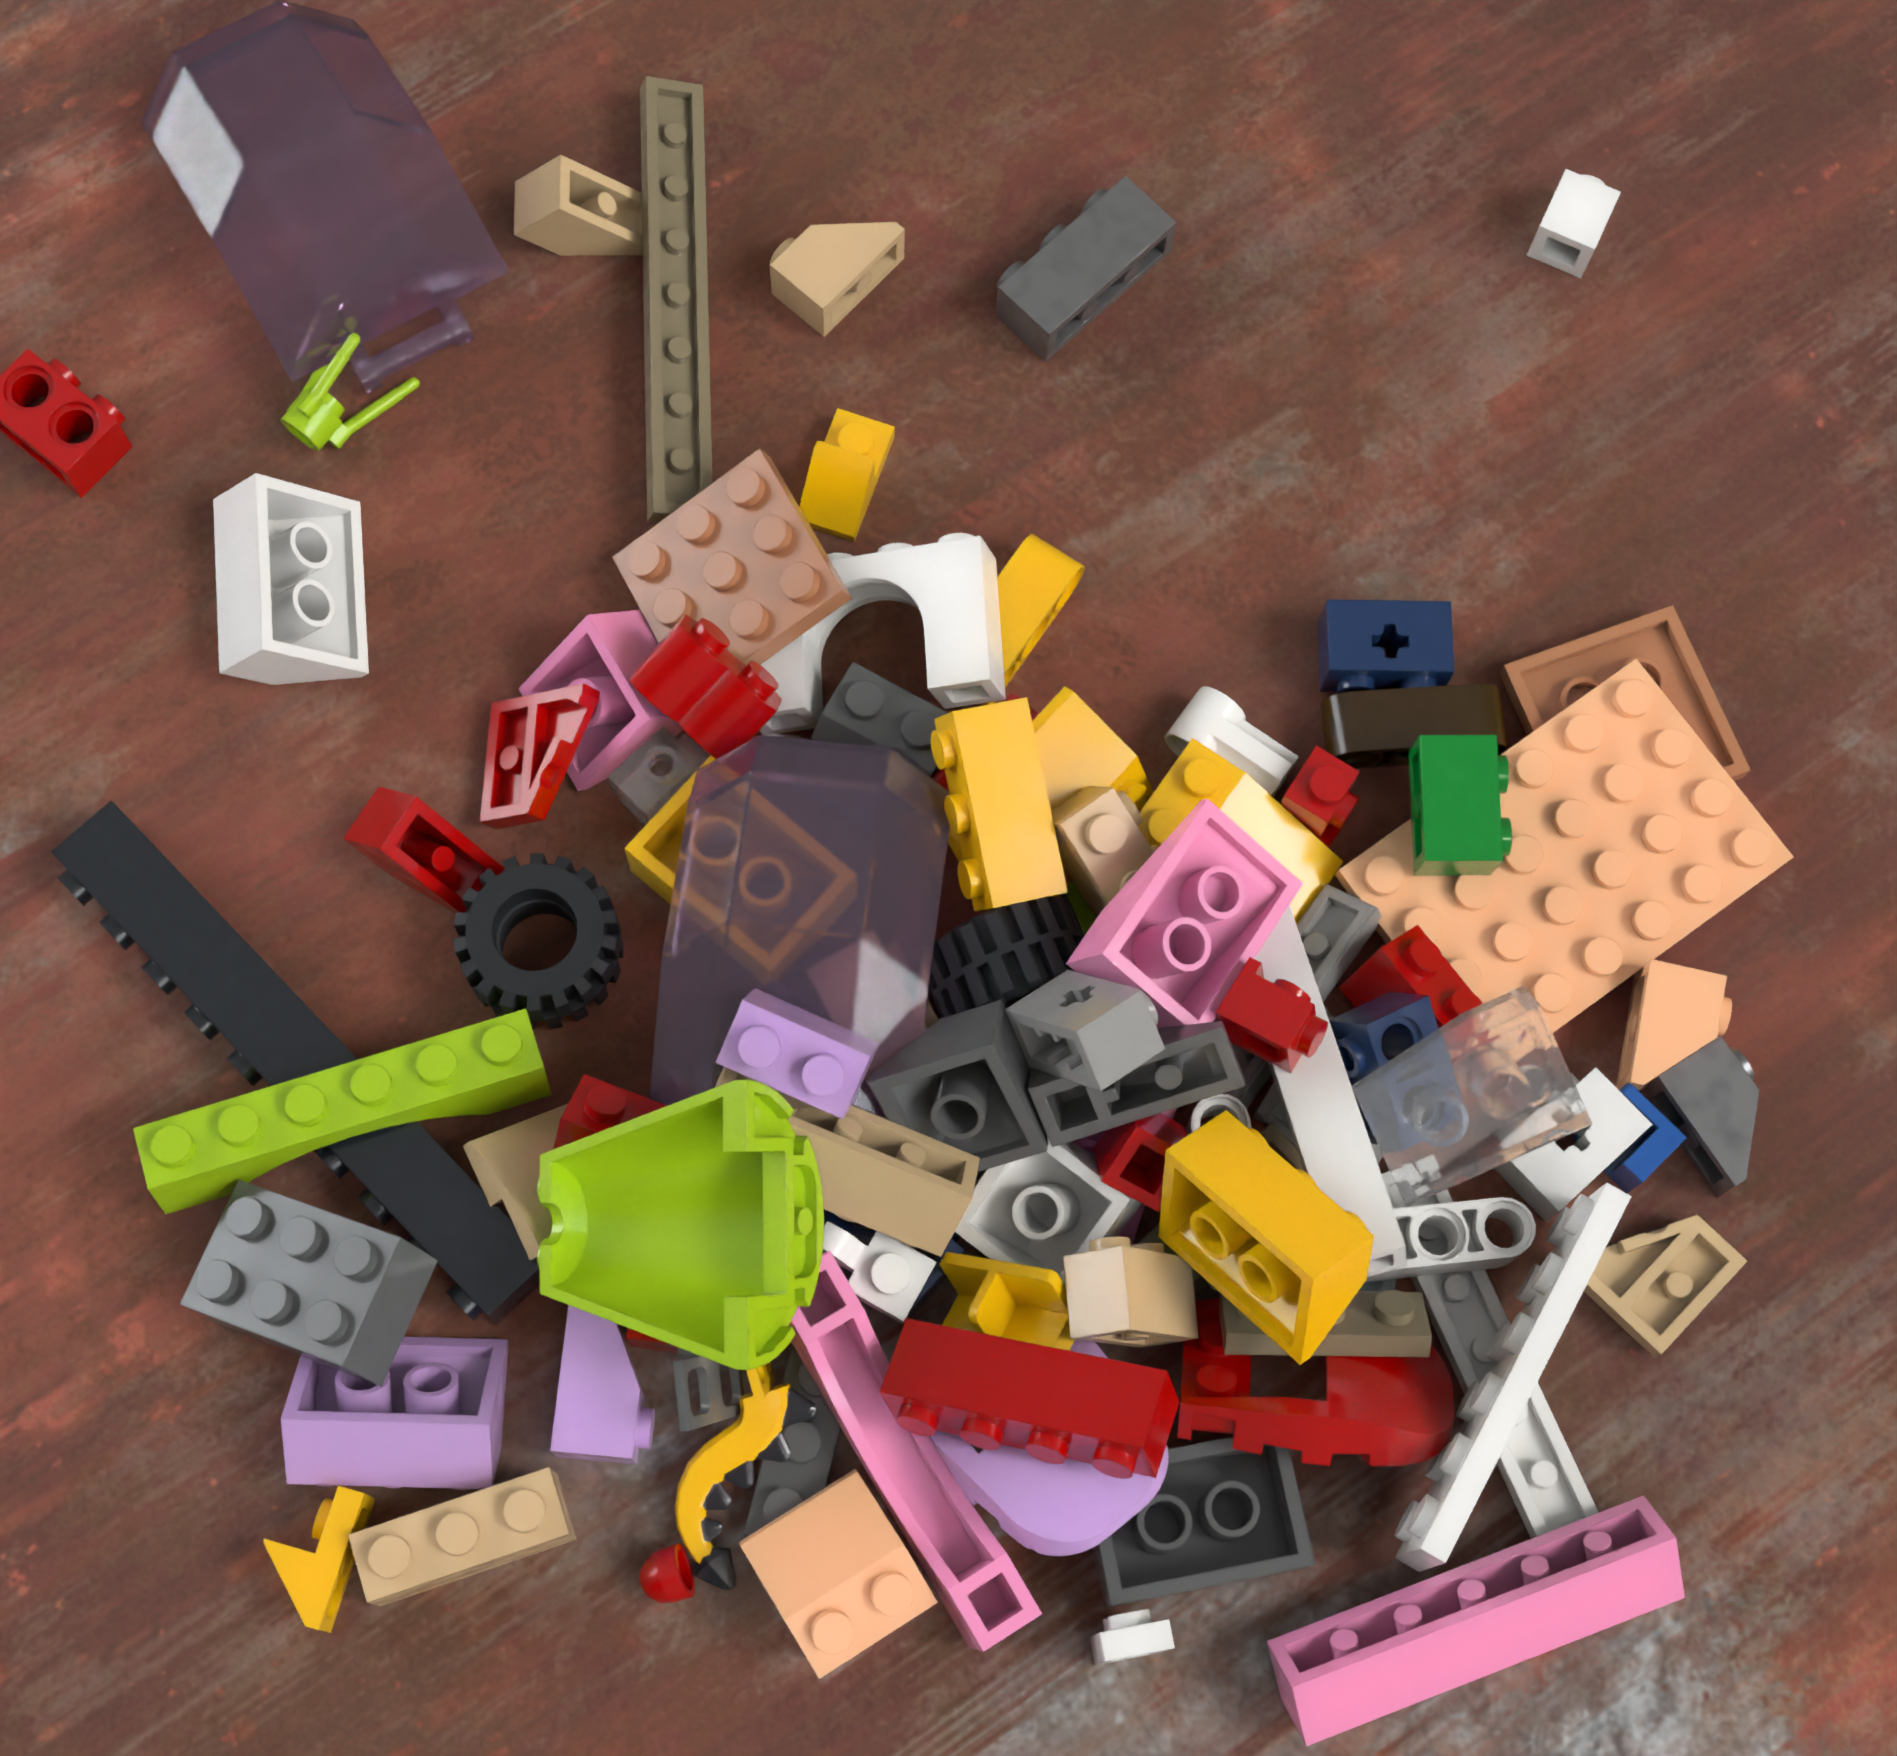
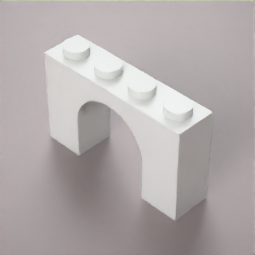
M952 533L942 536L937 543L912 546L906 543H891L880 547L876 553L857 556L847 553L827 554L852 599L761 664L777 681L779 687L776 693L782 698L777 712L759 731L764 736L816 727L823 711L821 658L829 634L836 624L849 612L867 603L882 600L903 602L921 612L925 637L928 690L944 709L1006 700L996 558L982 537L967 533Z

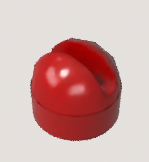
M679 1543L653 1552L640 1570V1587L648 1598L658 1603H675L695 1595V1579L691 1563L686 1551Z

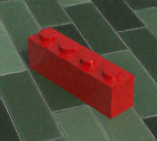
M906 1318L879 1391L896 1423L911 1433L921 1436H933L936 1431L959 1435L967 1443L985 1450H997L1000 1448V1445L1024 1449L1032 1457L1050 1464H1063L1066 1459L1089 1463L1099 1472L1120 1479L1131 1478L1133 1473L1157 1477L1180 1402L1167 1370Z

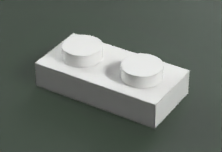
M1149 1609L1109 1616L1108 1619H1103L1105 1632H1099L1089 1637L1094 1665L1161 1653L1175 1648L1169 1619L1152 1622Z

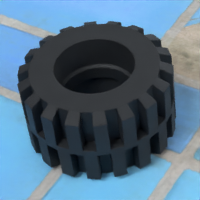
M530 853V864L520 866L516 856L503 860L506 871L496 876L489 868L482 873L479 879L483 887L479 892L469 887L462 898L466 907L465 913L456 912L453 926L458 934V938L453 939L455 954L461 964L460 967L476 997L485 1008L487 1006L492 1007L497 1017L526 1009L532 1029L536 1028L537 1021H546L549 1029L563 1027L561 1018L573 1014L577 1022L589 1015L586 1006L591 1001H594L599 1006L609 996L606 989L608 982L616 984L621 972L618 960L619 958H624V943L611 898L604 886L599 887L597 885L594 874L585 867L579 872L575 871L570 859L558 856L555 864H548L544 853ZM538 914H553L561 916L575 925L577 937L573 948L561 962L553 967L539 971H527L510 965L503 957V948L509 933L518 923L528 917Z
M1044 897L1001 906L960 924L939 938L924 953L925 955L920 959V965L942 1018L1001 999L1005 1007L1008 1008L1066 970L1074 971L1066 962L1085 935L1068 899H1063V897Z

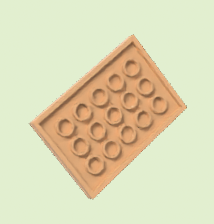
M1637 659L1501 754L1506 755L1509 766L1507 792L1500 794L1501 817H1508L1510 819L1512 846L1510 855L1503 856V862L1491 875L1414 876L1411 819L1340 868L1335 874V877L1349 895L1378 908L1382 917L1378 921L1379 925L1376 931L1386 944L1419 925L1471 991L1479 997L1484 1007L1500 1025L1499 1028L1470 1052V1055L1489 1079L1643 968L1650 959L1657 958L1794 858Z

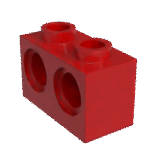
M27 349L0 375V433L82 499L132 448L121 427V424L126 419L102 395L97 394L93 399H90L78 389L81 385L80 381L60 361L53 358L47 364L31 350ZM47 396L41 404L35 407H27L34 398ZM92 431V434L85 441L71 444L72 439L76 435Z

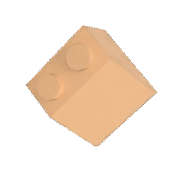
M856 1469L738 1542L819 1679L938 1603L905 1545Z

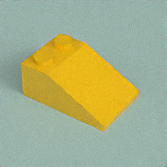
M1192 738L1140 811L1142 823L1138 825L1139 830L1149 846L1155 845L1159 848L1201 800L1208 798L1303 883L1290 903L1297 925L1323 887L1333 879L1343 861L1246 772Z

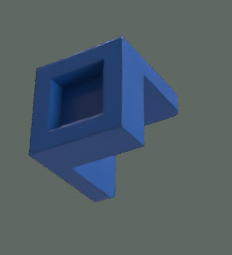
M1626 1083L1619 1091L1652 1125L1603 1170L1627 1194L1643 1183L1687 1138L1630 1083ZM1577 1134L1573 1135L1574 1143L1580 1138Z

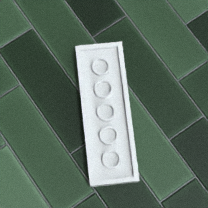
M1606 1183L1589 1197L1580 1194L1571 1208L1564 1206L1556 1217L1546 1237V1241L1554 1245L1552 1252L1549 1253L1541 1266L1536 1263L1532 1266L1517 1293L1516 1299L1525 1303L1522 1311L1517 1314L1512 1324L1508 1322L1503 1323L1486 1357L1495 1361L1491 1371L1488 1372L1481 1383L1475 1380L1471 1384L1460 1403L1456 1416L1465 1421L1460 1432L1455 1435L1451 1443L1449 1442L1439 1454L1432 1458L1425 1476L1434 1480L1428 1494L1423 1497L1420 1503L1415 1500L1410 1503L1397 1526L1394 1536L1403 1541L1395 1559L1418 1572L1444 1564L1448 1560L1632 1197L1629 1194Z

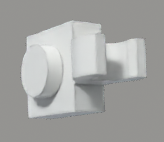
M828 1221L824 1225L822 1255L831 1251L838 1265L853 1273L848 1282L860 1301L903 1324L937 1262L879 1231H876L871 1242L866 1246L842 1228Z

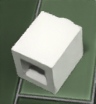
M1565 169L1527 256L1581 278L1621 192L1606 186L1603 181L1594 176L1580 175Z

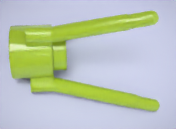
M353 315L345 318L302 392L280 419L281 423L292 435L317 452L321 450L327 441L336 449H340L354 432L397 404L420 385L419 380L412 377L342 423L339 418L345 412V409L328 393V390L360 343V336L357 333H351L357 323Z

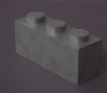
M1127 176L1123 177L1110 190L1105 187L1097 190L1085 203L1078 218L1067 227L1064 224L1056 226L1042 241L1039 252L1025 264L1022 261L1015 262L1003 273L997 283L996 316L1038 356L1047 362L1171 252L1177 222Z

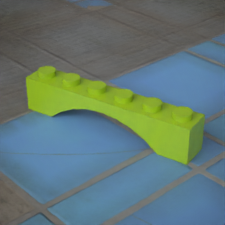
M522 1009L133 1128L147 1188L164 1213L170 1214L231 1195L238 1179L249 1183L283 1163L353 1136L426 1119L460 1115H489L550 1096L552 1093L527 1010Z

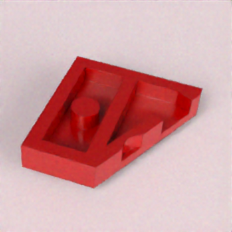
M582 683L491 703L480 813L481 823L500 829L545 820L599 702L600 691Z

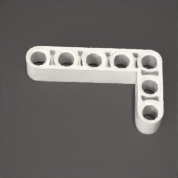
M1219 1094L1197 1103L1185 1130L1188 1136L1200 1128L1201 1120L1209 1116H1218L1225 1110L1247 1128H1252L1251 1119L1247 1108L1239 1099L1229 1094ZM1505 1197L1393 1208L1406 1245L1407 1266L1367 1277L1365 1282L1494 1269L1506 1266L1531 1246L1535 1237L1536 1223L1532 1213L1523 1203L1513 1198ZM1486 1219H1499L1510 1227L1513 1234V1244L1510 1248L1498 1247L1487 1238L1485 1233ZM1432 1225L1439 1228L1445 1234L1448 1241L1446 1254L1434 1255L1423 1248L1418 1238L1420 1226ZM1206 1281L1212 1287V1289L1216 1290L1208 1281Z

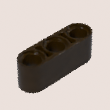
M1464 684L1351 691L1331 695L1320 703L1326 752L1355 769L1408 766V752L1419 735H1497L1498 755L1507 751L1500 690L1495 685Z

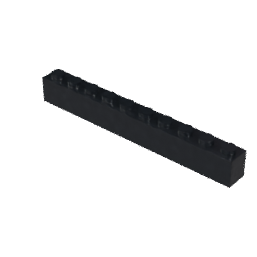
M112 800L51 851L66 868L57 877L83 906L94 898L109 913L99 923L125 951L135 942L151 958L141 968L167 995L178 987L193 1004L184 1013L210 1041L221 1032L236 1048L227 1059L252 1086H255L262 1078L270 1086L358 1060ZM417 1121L353 1136L313 1150L339 1179L351 1171L363 1183L366 1189L357 1198L384 1226L395 1217L411 1234L406 1241L438 1260L436 1266L439 1264L456 1282L446 1291L447 1294L473 1321L484 1312L497 1325L540 1285V1270L537 1258L529 1259L513 1222L497 1205L490 1207L482 1189Z

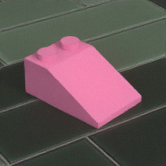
M1206 798L1195 806L1100 912L1066 964L1075 972L1141 989L1156 1008L1158 1013L1157 1028L1213 1022L1216 1018L1217 1009L1249 957L1253 959L1256 957L1303 883Z

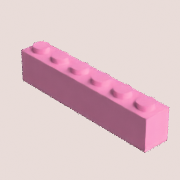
M1643 1495L1268 1640L1267 1644L1281 1700L1305 1745L1309 1746L1685 1598L1677 1539Z

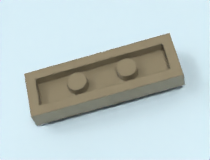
M1385 1290L1382 1292L1358 1291L1312 1356L1429 1357L1432 1333L1422 1292H1401L1398 1290ZM1220 1293L1218 1312L1225 1355H1289Z

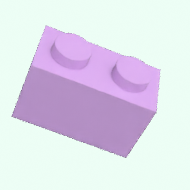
M754 988L742 999L715 1063L843 1119L856 1098L879 1043Z

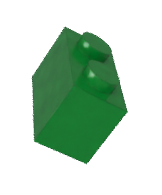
M1419 735L1408 752L1414 876L1491 875L1503 862V856L1510 855L1512 846L1511 822L1508 817H1501L1500 794H1505L1508 788L1509 766L1506 755H1498L1497 735Z

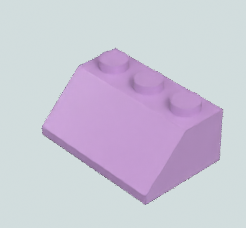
M404 1337L382 1387L300 1356L281 1416L287 1484L317 1485L322 1487L340 1485L379 1486L386 1488H452L455 1490L485 1489L494 1486L502 1447L508 1339Z

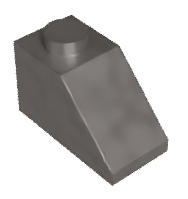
M1721 1036L1656 1077L1641 1090L1648 1101L1687 1137L1680 1146L1717 1198L1746 1180L1760 1091L1753 1082V1069L1746 1057L1734 1047L1729 1048Z

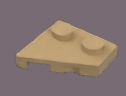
M1695 1215L1668 1224L1664 1228L1649 1233H1642L1606 1247L1584 1292L1656 1358L1662 1355L1743 1267L1747 1260L1700 1216Z

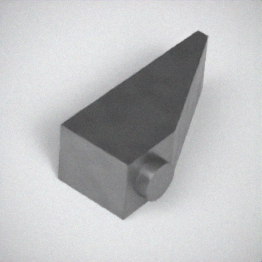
M1216 1021L1157 1028L1165 1050L1102 1091L1031 1068L1028 1091L1051 1146L1055 1147L1244 1087L1245 1078L1223 1022Z

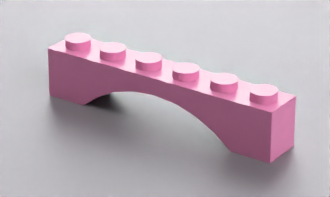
M831 1251L826 1252L822 1255L819 1276L810 1307H797L789 1325L793 1327L796 1334L791 1343L967 1646L970 1649L984 1652L1042 1615V1612L1007 1552L957 1485L955 1478L930 1437L911 1433L896 1423L895 1418L879 1392L889 1367V1362L862 1304Z

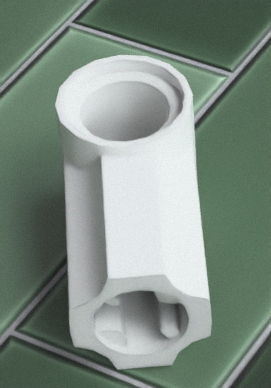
M1202 686L1164 736L1166 744L1178 757L1192 738L1246 772L1272 797L1275 796L1299 759V756L1248 723L1243 710L1235 701L1217 689Z

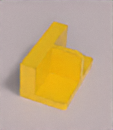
M951 1252L944 1254L939 1265L954 1286L958 1296L942 1324L943 1326L1070 1351L1075 1339H1070L1066 1286L1057 1272L1046 1268Z

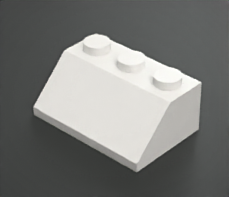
M258 473L251 475L213 499L219 673L271 685L359 678L369 674L360 502Z

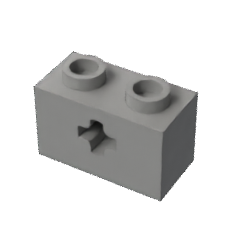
M1066 970L1005 1009L1030 1068L1099 1091L1104 1090L1165 1050L1156 1027L1158 1013L1152 1001L1141 989L1083 973Z

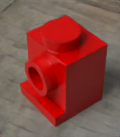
M1316 745L1286 791L1280 804L1330 848L1361 799L1350 792L1360 771Z
M1251 957L1247 960L1216 1011L1217 1021L1223 1022L1230 1042L1289 1073L1293 1071L1302 1055L1308 1058L1314 1055L1328 1027L1327 1021L1316 1016L1315 1004L1310 1002L1311 998L1304 990L1284 979H1276L1274 983L1264 979L1262 963Z

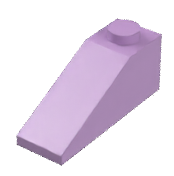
M568 1305L550 1451L558 1458L637 1465L639 1448H651L655 1408L644 1407L645 1396L619 1324Z

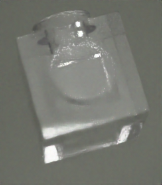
M662 726L608 776L612 795L641 825L645 826L708 757L690 737L683 735L680 739H677L669 730Z

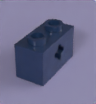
M1326 600L1317 622L1320 692H1337L1339 694L1351 691L1447 686L1454 673L1451 601ZM1380 647H1385V648H1386L1387 657H1391V658H1393V659L1385 658L1384 649H1383V648H1380Z

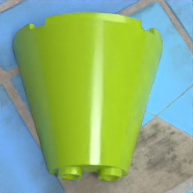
M733 1080L540 1154V1177L537 1184V1194L540 1204L544 1208L549 1209L552 1217L551 1234L541 1242L537 1254V1263L540 1270V1294L736 1370H751L772 1361L789 1345L796 1335L793 1327L789 1325L797 1307H810L819 1276L824 1240V1206L818 1165L809 1137L796 1136L787 1119L791 1118L794 1109L777 1091L768 1085L752 1080Z

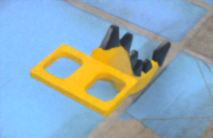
M771 1361L759 1368L746 1370L752 1392L738 1398L740 1404L738 1419L706 1442L687 1462L677 1486L675 1502L676 1523L685 1547L696 1561L693 1576L721 1589H733L737 1579L730 1549L713 1547L711 1540L723 1530V1524L718 1520L706 1517L707 1510H725L731 1505V1496L723 1486L722 1481L726 1480L742 1489H747L754 1483L753 1461L755 1459L786 1462L791 1456V1449L782 1433L783 1427L808 1420L816 1412V1405L790 1388L789 1383L772 1387L776 1378Z

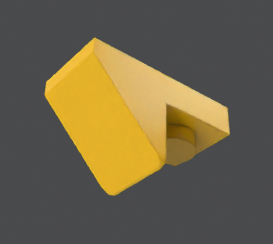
M837 408L825 441H817L814 446L800 502V509L811 528L855 542L894 440V426Z
M338 1486L333 1500L328 1498L323 1500L317 1512L312 1530V1538L320 1540L315 1553L263 1539L264 1545L306 1627L329 1633L332 1631L355 1562L348 1535L366 1529L375 1502V1498L365 1493Z

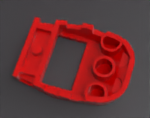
M1219 1299L1195 1301L1199 1339L1183 1341L1177 1438L1191 1440L1192 1430L1233 1434L1232 1449L1262 1455L1263 1445H1272L1301 1451V1463L1330 1466L1332 1454H1360L1369 1466H1405L1429 1460L1448 1445L1454 1424L1453 1384L1445 1363L1432 1345L1429 1357L1325 1356V1401L1291 1397H1250L1251 1355L1224 1354L1218 1312Z

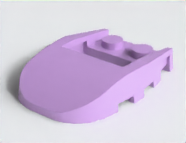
M1075 1340L1070 1349L1073 1352L1108 1358L1096 1342ZM936 1431L933 1436H929L955 1478L957 1485L973 1506L979 1503L998 1520L1001 1529L1024 1547L1033 1549L1039 1554L1049 1556H1067L1081 1553L1103 1542L1150 1503L1159 1491L1168 1468L1169 1456L1167 1445L1156 1478L1133 1473L1131 1478L1120 1479L1099 1472L1089 1463L1066 1459L1063 1464H1050L1032 1457L1024 1449L1000 1445V1448L997 1450L984 1449L978 1454L959 1435Z

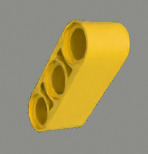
M1030 534L1022 542L997 577L1005 688L1063 608L1078 585L1085 569L1084 565L1034 534ZM994 701V702H988V703H981V704H979V705L983 706V705L994 704L996 701Z

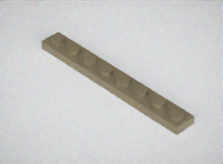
M646 76L640 87L647 522L659 523L712 484L703 85Z

